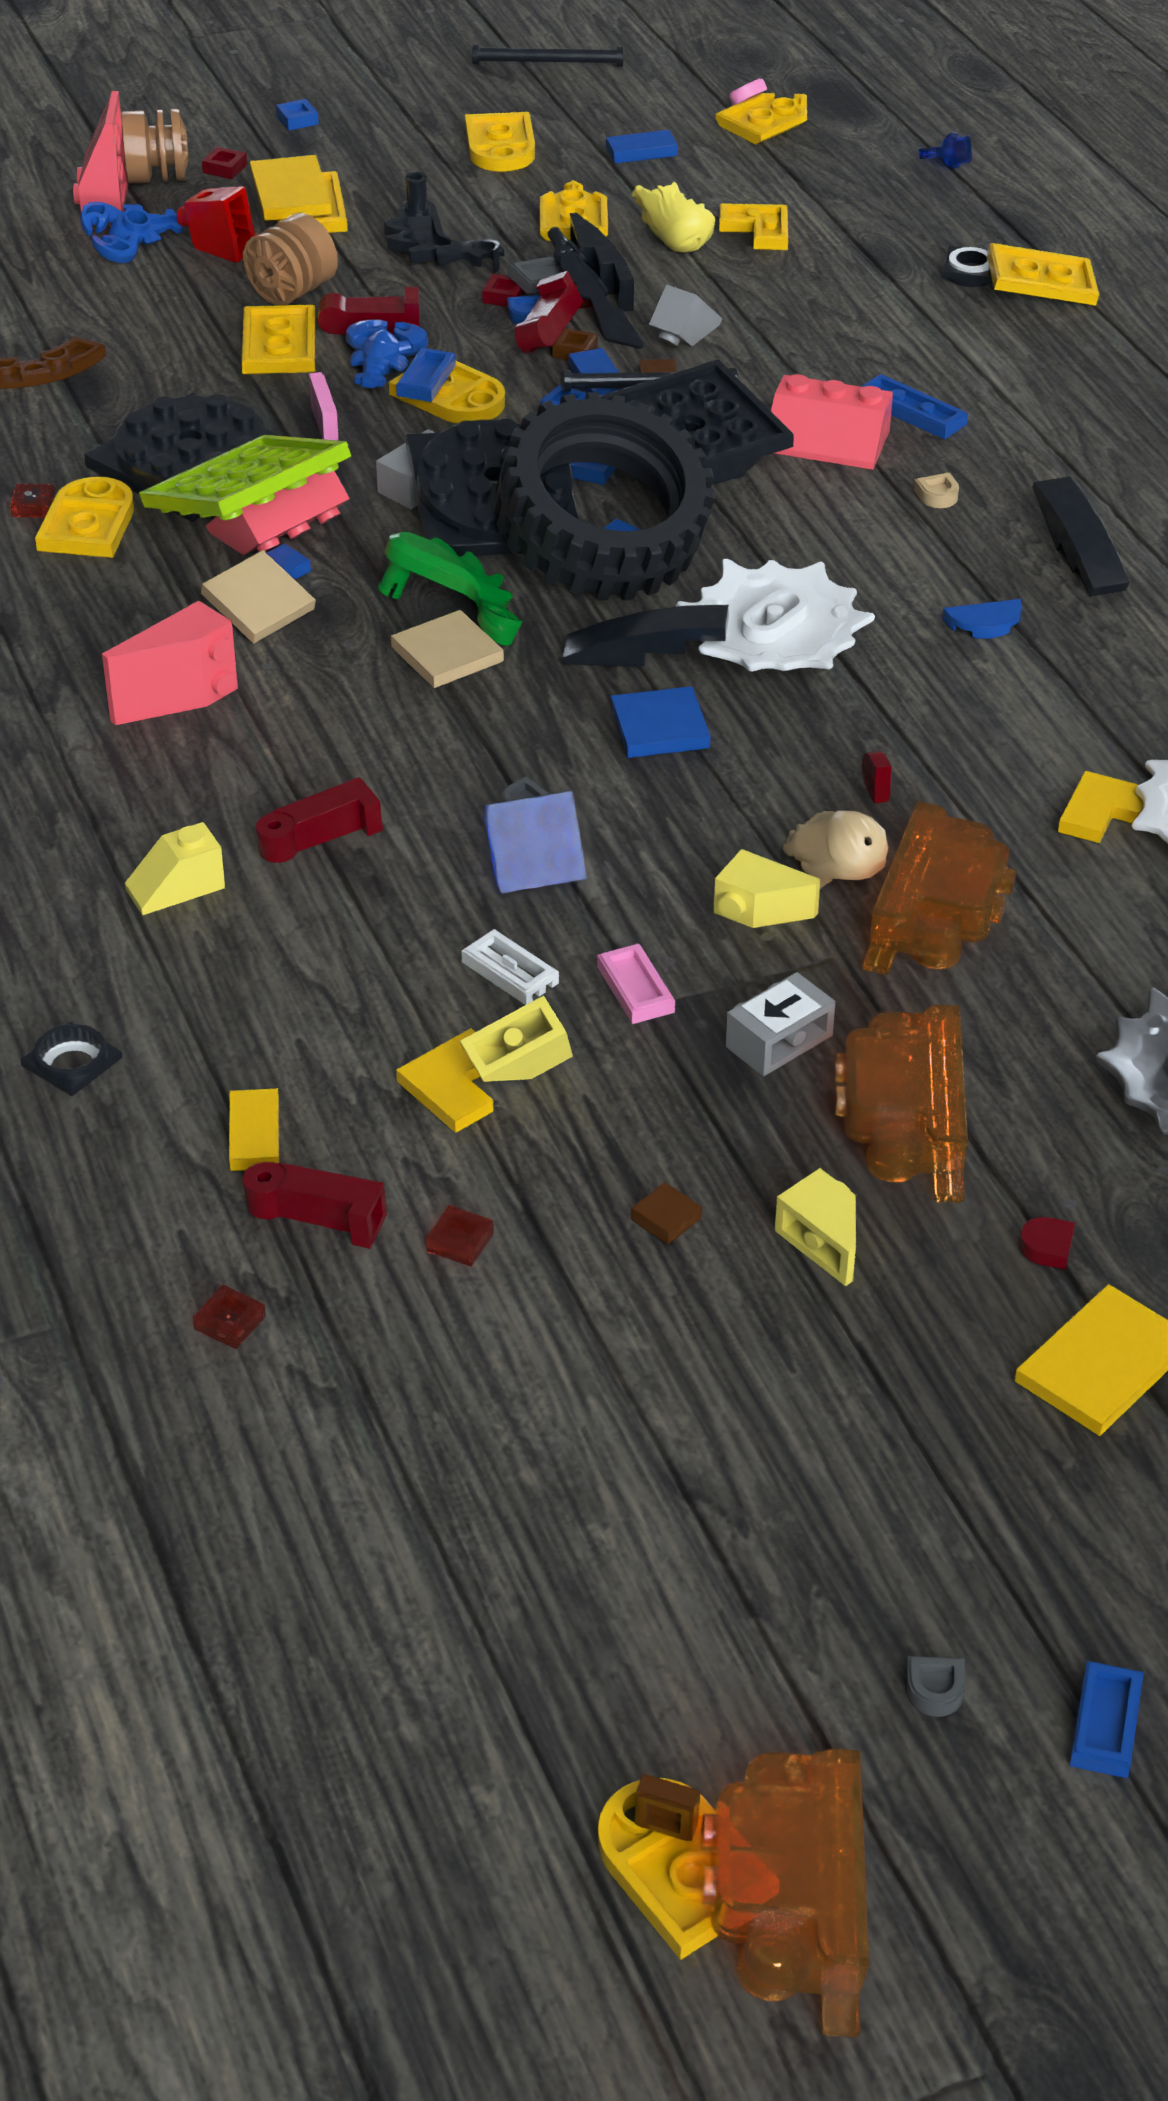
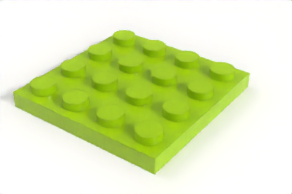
M262 435L143 490L139 494L144 507L160 509L162 513L178 511L180 515L194 513L199 514L201 518L218 516L220 520H229L243 514L242 508L250 504L260 505L275 499L274 493L279 490H291L307 483L306 478L315 473L322 475L335 471L339 468L338 463L351 457L347 441Z

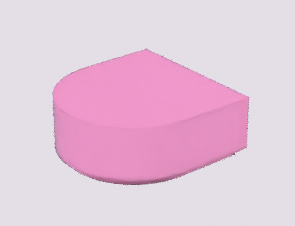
M759 78L734 90L728 97L733 106L761 94L767 90L764 80Z

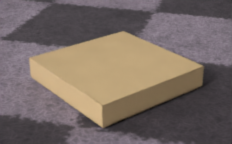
M264 550L202 584L201 594L226 618L231 620L232 624L253 644L312 611L316 601Z
M461 610L391 635L392 648L433 688L504 661L503 649Z

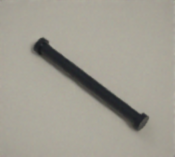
M473 44L472 62L473 64H479V61L617 63V66L623 67V47H617V50L480 48L479 44Z
M728 368L738 378L737 369ZM562 370L561 390L562 392H571V389L627 388L675 372L571 374L570 370Z

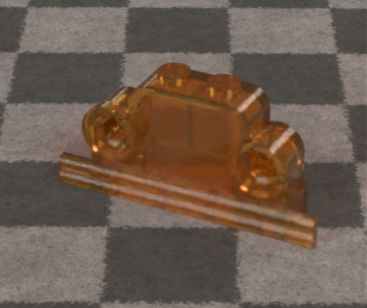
M917 801L873 909L870 945L863 960V969L869 972L876 970L883 975L888 974L897 951L912 954L914 960L924 967L947 969L957 964L961 958V940L967 942L982 941L989 935L993 922L1001 923L1006 905V897L1003 894L1011 895L1016 877V869L1008 868L1010 850L1004 843L994 840V834L989 827L978 822L949 817L942 807Z
M934 1005L927 1008L924 1013L885 1012L878 1014L870 1021L869 1028H859L850 1032L846 1038L845 1053H836L835 1082H844V1087L836 1086L835 1115L844 1116L845 1133L850 1139L860 1143H870L867 1150L866 1165L875 1177L888 1182H902L911 1179L917 1173H933L935 1201L947 1202L950 1200L953 1203L963 1202L965 1197L963 1174L968 1135L960 1005Z
M828 1749L823 1752L815 1751L814 1755L779 1752L760 1754L748 1765L744 1782L730 1783L721 1790L715 1814H703L700 1848L701 1851L711 1852V1867H703L700 1903L701 1905H711V1925L719 1937L728 1942L743 1944L739 1952L736 1970L740 1983L750 1994L765 2001L785 2000L796 1992L821 1994L822 2034L826 2036L841 2035L847 2038L858 2037L860 2034L859 1996L869 1967L860 1750Z

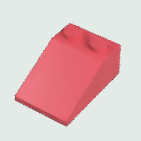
M119 91L111 92L86 150L82 167H77V183H74L73 195L74 203L80 204L81 212L83 206L89 202H104L122 212L124 211L123 205L127 195L128 179Z
M200 601L191 604L102 653L110 722L115 725L207 707L238 689L232 621Z

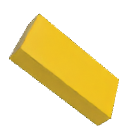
M278 1088L230 1091V1171L247 1170L252 1165L261 1162L279 1163Z

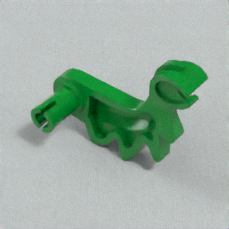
M410 532L391 534L384 548V554L390 562L382 580L378 584V590L382 594L389 596L391 589H393L392 598H401L410 573L414 572L468 596L477 604V620L483 631L498 644L505 646L512 644L522 620H519L512 612L507 610L513 594L499 589L503 582V575L499 573L492 576L486 575L481 562L472 552L468 551L464 556L459 557L447 543L439 538L434 537L428 540Z

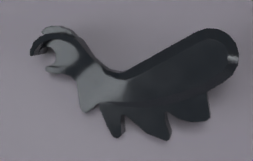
M417 171L406 174L407 201L399 206L398 217L384 220V234L388 236V249L400 253H409L410 263L437 260V266H443L458 259H465L473 265L481 267L483 258H491L493 260V272H498L500 269V256L504 257L505 255L500 243L491 239L459 242L445 236L436 206L427 200V175Z

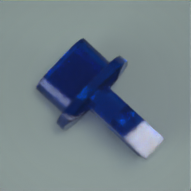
M949 133L945 137L942 146L919 149L920 159L943 157L948 167L951 169L958 168L961 164L972 161L971 138L969 136H959L957 133Z

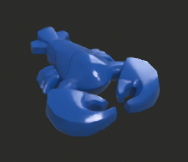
M89 202L83 206L80 216L82 229L89 237L93 232L92 225L97 226L95 232L99 234L106 228L108 222L112 224L109 235H102L101 239L95 235L92 236L91 241L94 249L101 256L117 263L131 262L136 257L139 244L144 243L149 246L160 241L161 236L159 235L164 233L165 230L171 229L178 234L183 232L184 228L179 225L177 213L173 209H166L165 215L151 214L144 211L143 207L137 204H124V212L104 202Z
M364 320L350 325L346 331V342L356 350L350 356V366L363 365V373L354 374L355 384H361V387L366 388L383 387L386 384V378L383 377L385 374H389L395 369L397 371H404L408 364H410L406 357L417 355L421 348L428 346L429 340L425 330L415 324L396 322L393 335L387 331V321Z

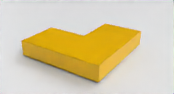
M721 203L719 232H753V249L788 250L787 205Z
M1085 771L1060 818L1058 832L1100 843L1112 818L1133 823L1143 810V800L1135 794L1138 784Z
M471 1028L396 1069L397 1082L455 1133L493 1112V1099L472 1082L480 1077L460 1043V1040L475 1033Z

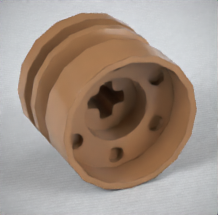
M179 108L171 109V125H164L163 109L157 110L156 123L152 126L148 125L144 110L122 111L128 184L150 183L152 167H159L163 182H169L168 166H175L177 181H185V172L189 162L186 127L180 116Z
M305 213L292 214L278 222L273 228H267L262 233L253 236L246 242L243 251L244 268L249 281L258 294L274 305H289L296 299L304 296L308 291H313L333 278L338 267L337 251L333 239L318 220Z

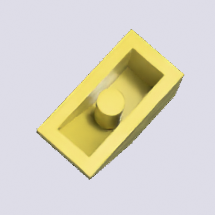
M204 822L164 834L127 879L125 889L142 915L224 889L225 881L221 846Z
M741 849L715 878L714 913L751 928L812 919L818 914L820 879Z
M544 995L460 1040L463 1049L483 1082L533 1079L573 1057L567 1032Z
M819 1168L777 1196L775 1232L839 1282L847 1286L853 1282L856 1195L843 1182L835 1180Z

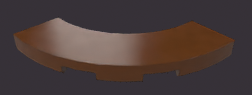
M73 337L54 349L40 353V359L19 362L17 357L0 358V389L38 386L76 375L106 357L105 345Z

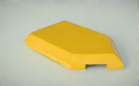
M761 93L716 113V120L720 127L757 145L806 122L807 95L794 94V99L787 97L775 99V93Z
M574 180L566 183L564 190L556 194L550 191L540 196V235L546 241H551L548 237V231L553 227H558L563 235L570 240V213H578L597 227L605 236L608 235L607 196L597 191L591 194L583 190L581 183Z

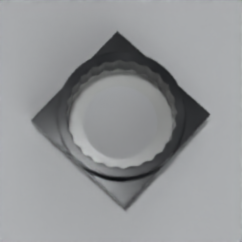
M949 246L941 277L965 287H980L990 283L993 284L987 258L988 250L976 247ZM961 263L980 264V266H967Z
M70 1021L65 1025L54 1027L45 1032L37 1040L34 1049L20 1060L21 1066L73 1096L122 1058V1051L107 1043L102 1034L96 1029ZM67 1051H82L89 1054L93 1059L86 1065L72 1069L54 1068L51 1065L58 1055Z

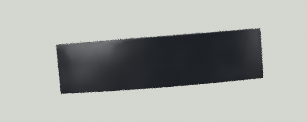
M570 213V241L587 258L586 265L596 272L609 289V294H614L618 308H621L623 311H634V278L625 259L614 244L597 227L578 213Z
M1068 476L1034 482L1032 488L1056 550L1064 549L1072 573L1080 572L1089 597L1126 591L1130 580L1118 552L1101 519L1072 478Z
M729 604L689 605L648 610L602 621L567 634L563 664L644 666L646 653L685 654L687 640L726 641Z

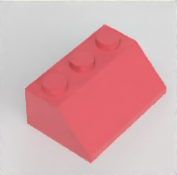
M800 374L783 375L774 395L771 412L794 434L793 447L776 452L775 454L874 470L890 431L893 392L881 390L875 386L860 387L847 385L838 380L822 381L809 379Z
M335 471L322 475L315 473L306 478L307 483L291 490H279L274 493L275 499L260 505L250 504L242 508L243 514L236 518L220 520V517L217 516L206 525V528L210 534L243 556L256 549L258 552L262 550L268 552L281 544L278 538L288 534L290 540L311 529L308 523L318 519L321 525L341 514L338 507L350 498Z

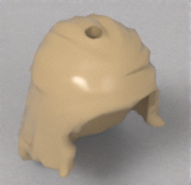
M824 811L816 813L805 824H797L796 830H790L786 843L783 845L784 853L788 856H794L796 860L800 861L804 872L820 879V888L830 883L833 879L862 880L871 878L885 867L889 848L885 830L872 817L858 811Z

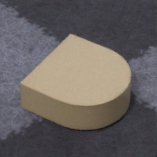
M950 473L915 479L914 492L927 506L947 508L953 506L958 501L959 485Z

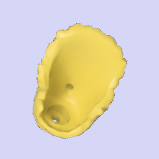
M676 182L665 187L659 185L658 189L652 191L643 188L641 185L636 186L631 195L642 209V220L674 252H693L699 250L711 238L714 231L715 217L709 210L704 208L705 204H696L693 199L687 200L684 197L685 195L680 193Z

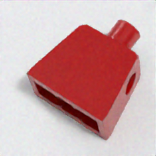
M243 186L202 190L185 201V204L177 212L179 225L189 227L192 244L196 249L234 263H238L243 259L246 242L255 236L247 193Z

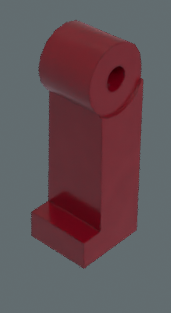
M568 271L541 279L536 286L541 295L525 321L518 323L515 327L516 342L525 354L532 353L538 347L544 348L554 345L583 303V299Z
M404 287V296L345 298V296L339 293L326 294L319 301V326L329 334H346L348 327L356 322L382 320L388 322L387 331L393 335L396 322L415 324L420 327L419 287Z
M360 777L273 810L272 813L261 817L256 823L260 856L272 863L289 861L299 851L361 829L367 836L383 831L380 800Z
M273 1162L254 1164L243 1175L242 1180L247 1209L254 1217L269 1220L283 1217L349 1232L352 1245L371 1249L387 1216L384 1182Z

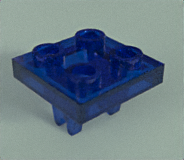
M573 791L483 806L497 894L587 879Z

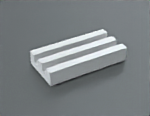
M495 929L462 950V963L525 1005L533 1001V994L540 997L546 993V985L553 988L559 984V971ZM488 946L492 947L493 949L501 953L503 957L495 951H493L492 949H490ZM517 965H519L520 967H522L523 969H525L526 971H528L529 973H531V974L534 975L535 977H532L531 975H529L528 973H526L525 971H523L522 969H520L519 967H517Z

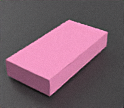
M322 372L310 373L311 408L321 437L324 440L337 441V410L324 374L322 375Z
M640 944L597 955L599 971L632 1024L675 1013V1000Z

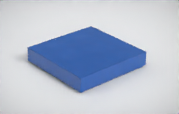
M692 686L611 696V710L627 758L710 748L711 736Z

